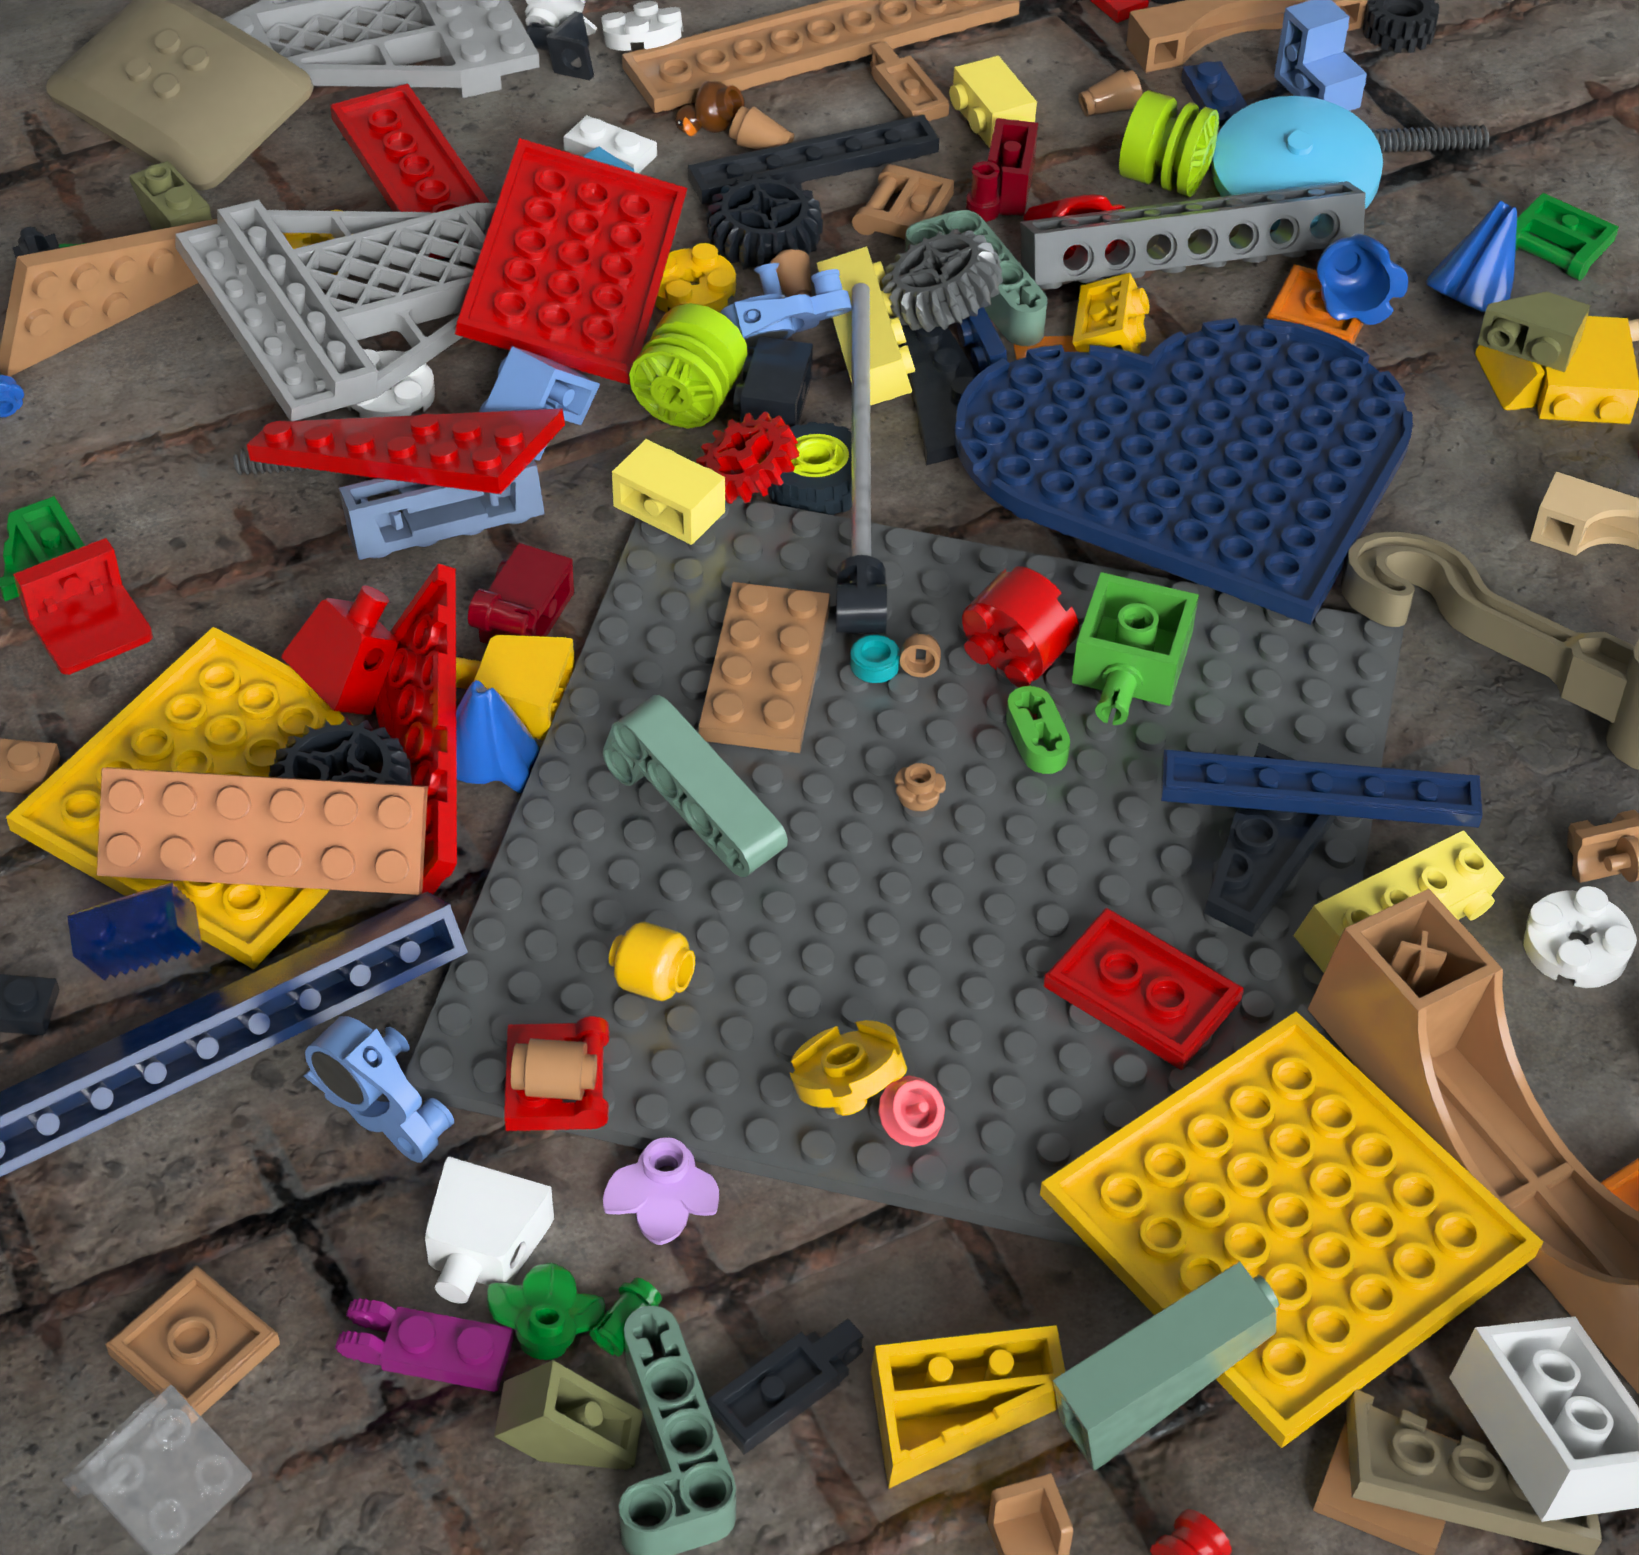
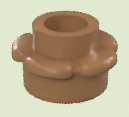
M916 763L902 768L897 772L894 779L895 784H897L896 793L903 806L913 811H926L933 808L939 801L940 793H943L946 787L944 776L936 773L933 766L924 763Z

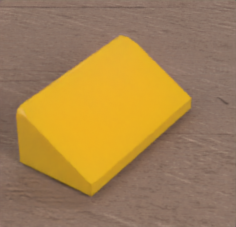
M1479 345L1475 351V356L1504 410L1535 407L1545 376V371L1541 364Z

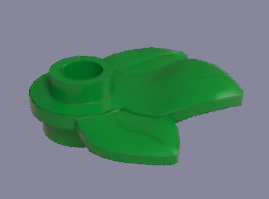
M544 1263L534 1266L525 1275L523 1285L493 1282L487 1290V1304L494 1320L515 1329L516 1337L520 1341L522 1350L527 1355L540 1360H551L563 1355L567 1347L574 1341L576 1334L591 1331L594 1326L598 1325L605 1314L604 1298L594 1294H577L576 1282L571 1272L555 1263Z

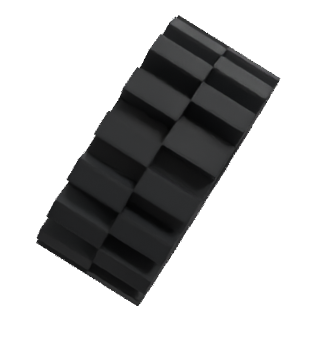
M1368 0L1363 22L1364 36L1366 39L1371 38L1370 43L1374 46L1382 43L1381 49L1387 51L1389 47L1395 48L1394 53H1401L1402 48H1406L1408 53L1415 52L1416 47L1419 50H1423L1426 48V44L1430 45L1433 41L1439 16V3H1435V0Z

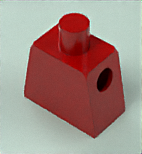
M362 586L354 602L333 598L322 600L281 656L333 711L370 715L398 647L397 638L379 622L389 602V598L381 591L370 586Z

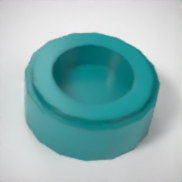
M868 635L862 637L853 644L850 651L851 671L856 677L865 682L883 683L891 680L900 668V649L895 641L885 636Z

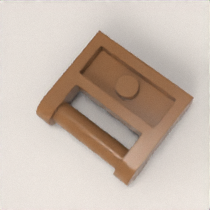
M887 165L880 173L878 186L866 206L859 208L854 215L852 225L858 233L863 235H871L877 231L905 240L906 230L910 225L940 216L953 196L954 180L896 165ZM903 189L889 212L883 211L892 194Z

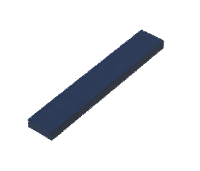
M1165 749L1163 752L1161 801L1479 828L1483 816L1480 776Z

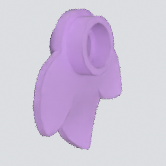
M665 1137L656 1139L648 1144L639 1156L638 1163L615 1171L604 1191L603 1207L606 1214L636 1213L637 1223L643 1235L654 1244L663 1245L681 1234L686 1226L689 1213L702 1216L716 1214L719 1204V1188L710 1174L695 1167V1160L691 1151L682 1142L674 1138ZM663 1166H671L675 1168L674 1170L667 1172L658 1170L660 1167Z

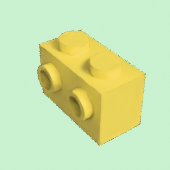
M999 56L954 67L953 85L949 91L951 103L956 110L963 114L969 122L972 131L976 134L978 133L989 148L991 147L996 118L1035 122L1037 101Z
M645 439L612 471L614 507L690 545L725 512L724 476L650 440Z

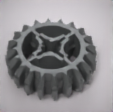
M954 229L946 235L939 231L935 237L929 239L923 237V241L917 245L909 244L907 252L895 255V263H891L886 267L887 274L882 278L884 293H891L889 297L890 307L894 317H899L901 325H909L912 331L923 327L926 332H930L937 326H941L943 330H946L949 324L955 322L962 324V319L968 316L976 317L978 316L977 310L979 308L991 305L990 298L999 294L998 286L1003 282L1001 262L997 251L993 250L991 243L987 242L984 235H975L972 230L961 234L958 229Z

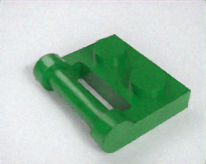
M1542 193L1517 218L1516 250L1520 248L1568 270V276L1581 281L1587 274L1590 266L1615 241L1619 226ZM1545 240H1549V241H1551V242H1553V243H1555V244H1557V245H1560V246H1562V247H1564V248H1566V249H1568V250H1571V251H1573L1575 254H1573V253H1571V252H1569V251H1567V250H1564V249H1562V248H1560V247H1558V246H1556V245H1553V244H1551V243H1549V242H1547V241H1545Z

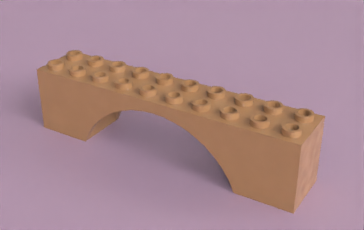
M1426 889L1346 927L1309 1005L1308 1011L1366 1077L1543 1241V1245L1536 1257L1529 1261L1527 1265L1572 1317L1575 1316L1591 1340L1639 1394V1212L1611 1193L1577 1160L1558 1136L1537 1103L1525 1079L1510 1037L1504 1008L1502 967L1430 889Z

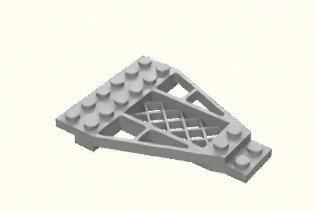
M261 0L224 18L225 21L251 35L304 70L310 76L313 86L396 87L408 83L410 87L457 88L462 98L502 90L501 76L540 67L539 53L509 0ZM399 14L406 16V19L396 17L395 15ZM360 22L367 24L368 26L364 27L356 24ZM385 29L392 31L393 33L389 34L381 31ZM321 30L324 32H328L329 34L323 35L318 33V31ZM346 37L349 39H353L354 41L348 42L342 39ZM280 39H284V40H288V41H290V42H289L288 44H286V43H283V42H279V40H280ZM305 46H309V47H313V48H315V49H314L313 51H311V50L304 49V47H305ZM441 57L445 66L406 65Z
M258 199L218 209L217 224L175 234V248L289 420L297 421L379 397L462 338V336L455 335L459 316L428 337L422 334L416 324L461 311L474 270L458 265L460 262L476 266L497 203H472L437 213L266 210ZM283 233H331L334 239L293 249ZM432 253L450 258V261L448 263L428 256ZM390 264L408 268L410 271L405 273L388 267ZM422 272L441 279L439 282L419 277V274ZM351 274L368 279L369 282L364 284L347 278ZM382 283L400 288V290L396 293L378 288V285ZM321 289L328 290L327 294L325 295ZM342 294L359 300L357 304L337 299V296ZM390 331L400 332L412 348L378 371L357 340Z

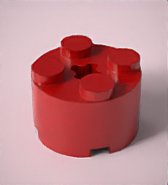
M1016 566L1011 572H1006V569L1001 571L964 609L962 624L968 638L964 648L970 658L981 665L988 663L995 670H997V667L1003 670L1006 677L1019 688L1029 686L1077 638L1079 633L1078 618L1072 606L1065 611L1057 598L1062 592L1055 584L1032 569Z

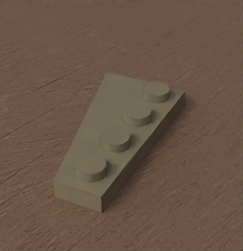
M1356 1389L1348 1398L1345 1405L1352 1498L1583 1555H1594L1601 1544L1602 1537L1598 1514L1542 1522L1506 1465L1496 1460L1491 1453L1485 1450L1486 1445L1463 1435L1458 1443L1425 1429L1426 1419L1406 1410H1403L1399 1417L1372 1406L1374 1396Z

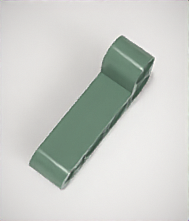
M957 210L914 223L908 227L905 238V252L908 251L909 244L917 245L923 241V237L927 239L935 237L939 231L946 235L954 229H958L961 234L972 230L975 235H984L987 242L991 243L993 250L997 251L1001 262L1000 267L1003 282L998 286L999 294L990 298L991 305L984 307L989 318L1012 344L1032 346L1041 342L1044 337L1047 297L981 216L969 210Z
M653 695L612 725L603 748V757L613 776L626 786L633 785L645 776L734 874L746 878L787 847L788 839L786 832L777 818L666 698L660 695Z
M645 1306L634 1311L627 1318L624 1326L626 1365L664 1474L640 1481L630 1486L622 1494L619 1502L621 1541L629 1555H676L717 1542L731 1532L736 1521V1486L733 1473L678 1322L673 1314L665 1308ZM650 1344H653L657 1351H661V1358L653 1361V1351ZM665 1392H676L682 1395L675 1400H664L658 1397ZM683 1444H695L701 1447L695 1453L688 1454L676 1450ZM704 1497L717 1498L721 1501L719 1505L712 1508L699 1507L695 1504L697 1500ZM650 1515L662 1520L651 1527H643L634 1523L637 1519Z

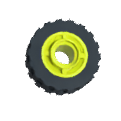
M808 422L805 425L798 424L792 426L791 430L798 441L796 447L800 454L799 457L791 460L795 467L794 471L783 472L780 475L784 483L781 486L772 483L768 487L771 501H775L780 506L834 516L837 513H844L850 510L852 506V432L849 431V428L835 426L834 423L825 422V424Z

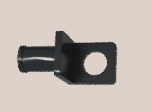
M574 12L557 28L541 25L537 22H532V25L527 27L526 32L535 48L549 51L554 73L584 80H591L594 77L589 52V40L582 12ZM579 57L581 67H575L571 63Z

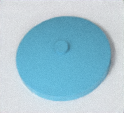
M1281 96L1258 101L1235 113L1223 125L1216 138V147L1212 158V176L1221 197L1348 181L1366 193V209L1374 199L1380 184L1383 158L1380 145L1373 132L1352 112L1322 99L1305 96ZM1320 214L1312 220L1310 228H1313L1318 223ZM1280 219L1275 221L1270 229L1276 230L1280 224Z

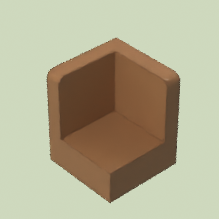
M1052 1473L1001 1487L992 1492L987 1525L998 1555H1069L1073 1537V1526Z

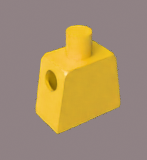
M496 635L490 638L482 661L456 657V688L468 689L471 683L476 680L480 681L487 690L494 688L520 718L531 735L544 741L575 668L573 639L566 637Z

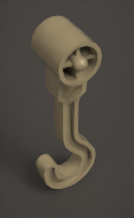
M1403 532L1373 533L1357 539L1350 547L1341 579L1342 595L1352 608L1381 625L1400 627L1408 619L1415 591L1413 584L1424 588L1435 598L1441 614L1451 627L1471 640L1548 676L1557 685L1561 698L1609 720L1610 724L1606 734L1607 747L1616 758L1628 766L1639 770V640L1634 646L1606 632H1575L1500 597L1486 587L1476 568L1464 554L1446 543L1423 535Z

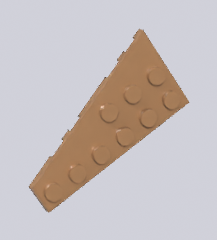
M217 219L17 256L0 346V372L2 375L11 377L197 284L198 281L175 248V234L217 224Z

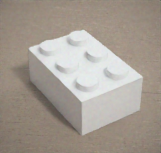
M1574 1316L1476 1327L1449 1378L1540 1520L1543 1522L1639 1508V1407L1577 1318Z

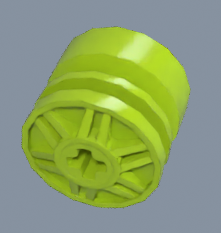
M1147 90L1137 101L1124 134L1119 160L1120 175L1123 178L1149 185L1155 180L1161 170V187L1164 190L1171 191L1177 186V192L1180 195L1191 197L1201 185L1211 164L1217 141L1219 113L1216 109L1205 107L1199 112V107L1195 103L1189 102L1177 117V100L1174 97Z
M692 303L675 306L664 314L653 331L650 341L644 345L641 353L635 359L629 373L631 389L638 402L657 419L669 425L687 429L702 427L714 419L720 406L725 401L728 391L732 389L742 373L748 356L747 343L740 330L725 315L708 306Z

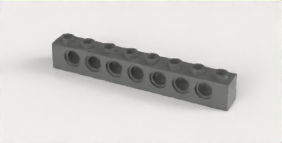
M1344 181L1021 221V265L1040 288L1055 289L1061 287L1062 282L1078 280L1081 283L1089 284L1104 280L1105 276L1122 275L1129 272L1133 278H1139L1145 275V271L1161 270L1166 273H1179L1185 271L1186 266L1198 264L1209 268L1223 267L1229 260L1241 259L1246 262H1262L1267 259L1268 255L1282 254L1287 257H1302L1307 255V250H1325L1338 239L1350 237L1355 233L1364 235L1366 193L1350 182ZM1320 214L1318 223L1313 228H1310L1312 220ZM1280 219L1278 228L1273 233H1270L1273 223ZM1240 224L1238 233L1229 239L1231 230ZM1199 229L1197 239L1188 244L1190 235ZM1159 234L1157 243L1152 248L1146 249L1148 241L1153 236ZM1118 239L1114 251L1105 255L1108 244ZM1076 245V251L1073 256L1063 260L1065 251L1070 246Z

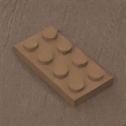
M733 582L699 723V734L706 742L794 753L801 752L830 609V593Z

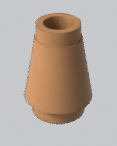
M1120 69L1086 89V91L1080 92L1079 103L1087 117L1093 114L1134 109L1135 104L1143 94L1138 76L1133 70L1125 72Z
M742 106L738 110L729 132V137L737 140V146L754 150L793 143L795 136L794 133L787 131L786 128L754 106L751 109Z

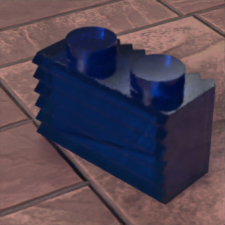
M173 882L75 911L67 916L73 957L104 981L107 980L109 975L116 978L119 972L125 975L130 969L136 972L140 966L147 969L150 963L157 966L160 960L167 963L171 957L178 959L181 953L187 957L191 951L198 954L202 948L196 907L189 898H186L185 894H182L181 890H178L177 886L174 887Z

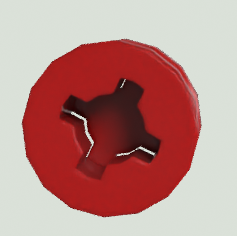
M1191 1509L1182 1511L1174 1521V1531L1170 1535L1160 1536L1151 1547V1555H1231L1232 1552L1228 1538L1216 1523L1204 1514Z

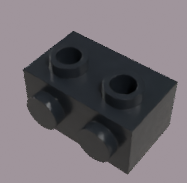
M759 336L754 354H748L744 363L743 381L745 383H738L735 389L733 409L740 412V423L743 422L747 413H751L754 420H757L763 412H768L771 419L777 416L782 417L785 424L789 425L790 428L799 424L812 381L813 344Z

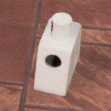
M447 1157L425 1235L429 1265L436 1270L442 1271L435 1285L436 1292L448 1301L462 1304L468 1301L476 1282L490 1285L493 1282L511 1284L554 1220L551 1187Z

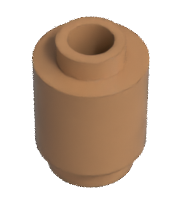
M531 1038L529 1044H515L511 1066V1087L513 1090H525V1095L529 1097L582 1100L584 1089L594 1090L597 1075V1055L587 1054L586 1042Z

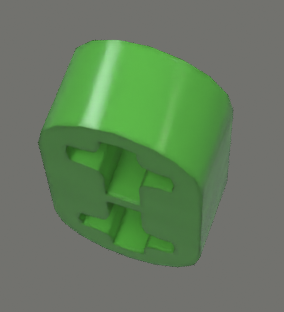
M1022 686L1015 689L1009 695L1007 701L1006 722L1024 763L1031 770L1042 774H1053L1062 770L1066 766L1069 757L1070 737L1052 697L1045 690L1035 686ZM1030 712L1038 714L1036 720L1032 719ZM1043 739L1046 748L1041 745L1038 746V740Z

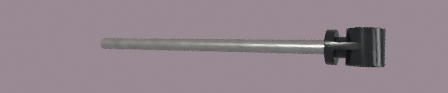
M857 283L852 287V557L842 561L837 568L836 633L886 634V569L881 561L871 557L870 289L864 283Z

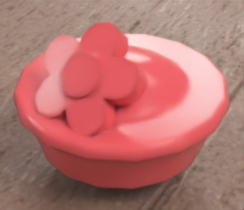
M905 1076L885 1087L880 1097L878 1113L881 1125L889 1137L901 1145L916 1147L927 1144L937 1136L943 1125L945 1107L942 1096L935 1087L922 1078Z

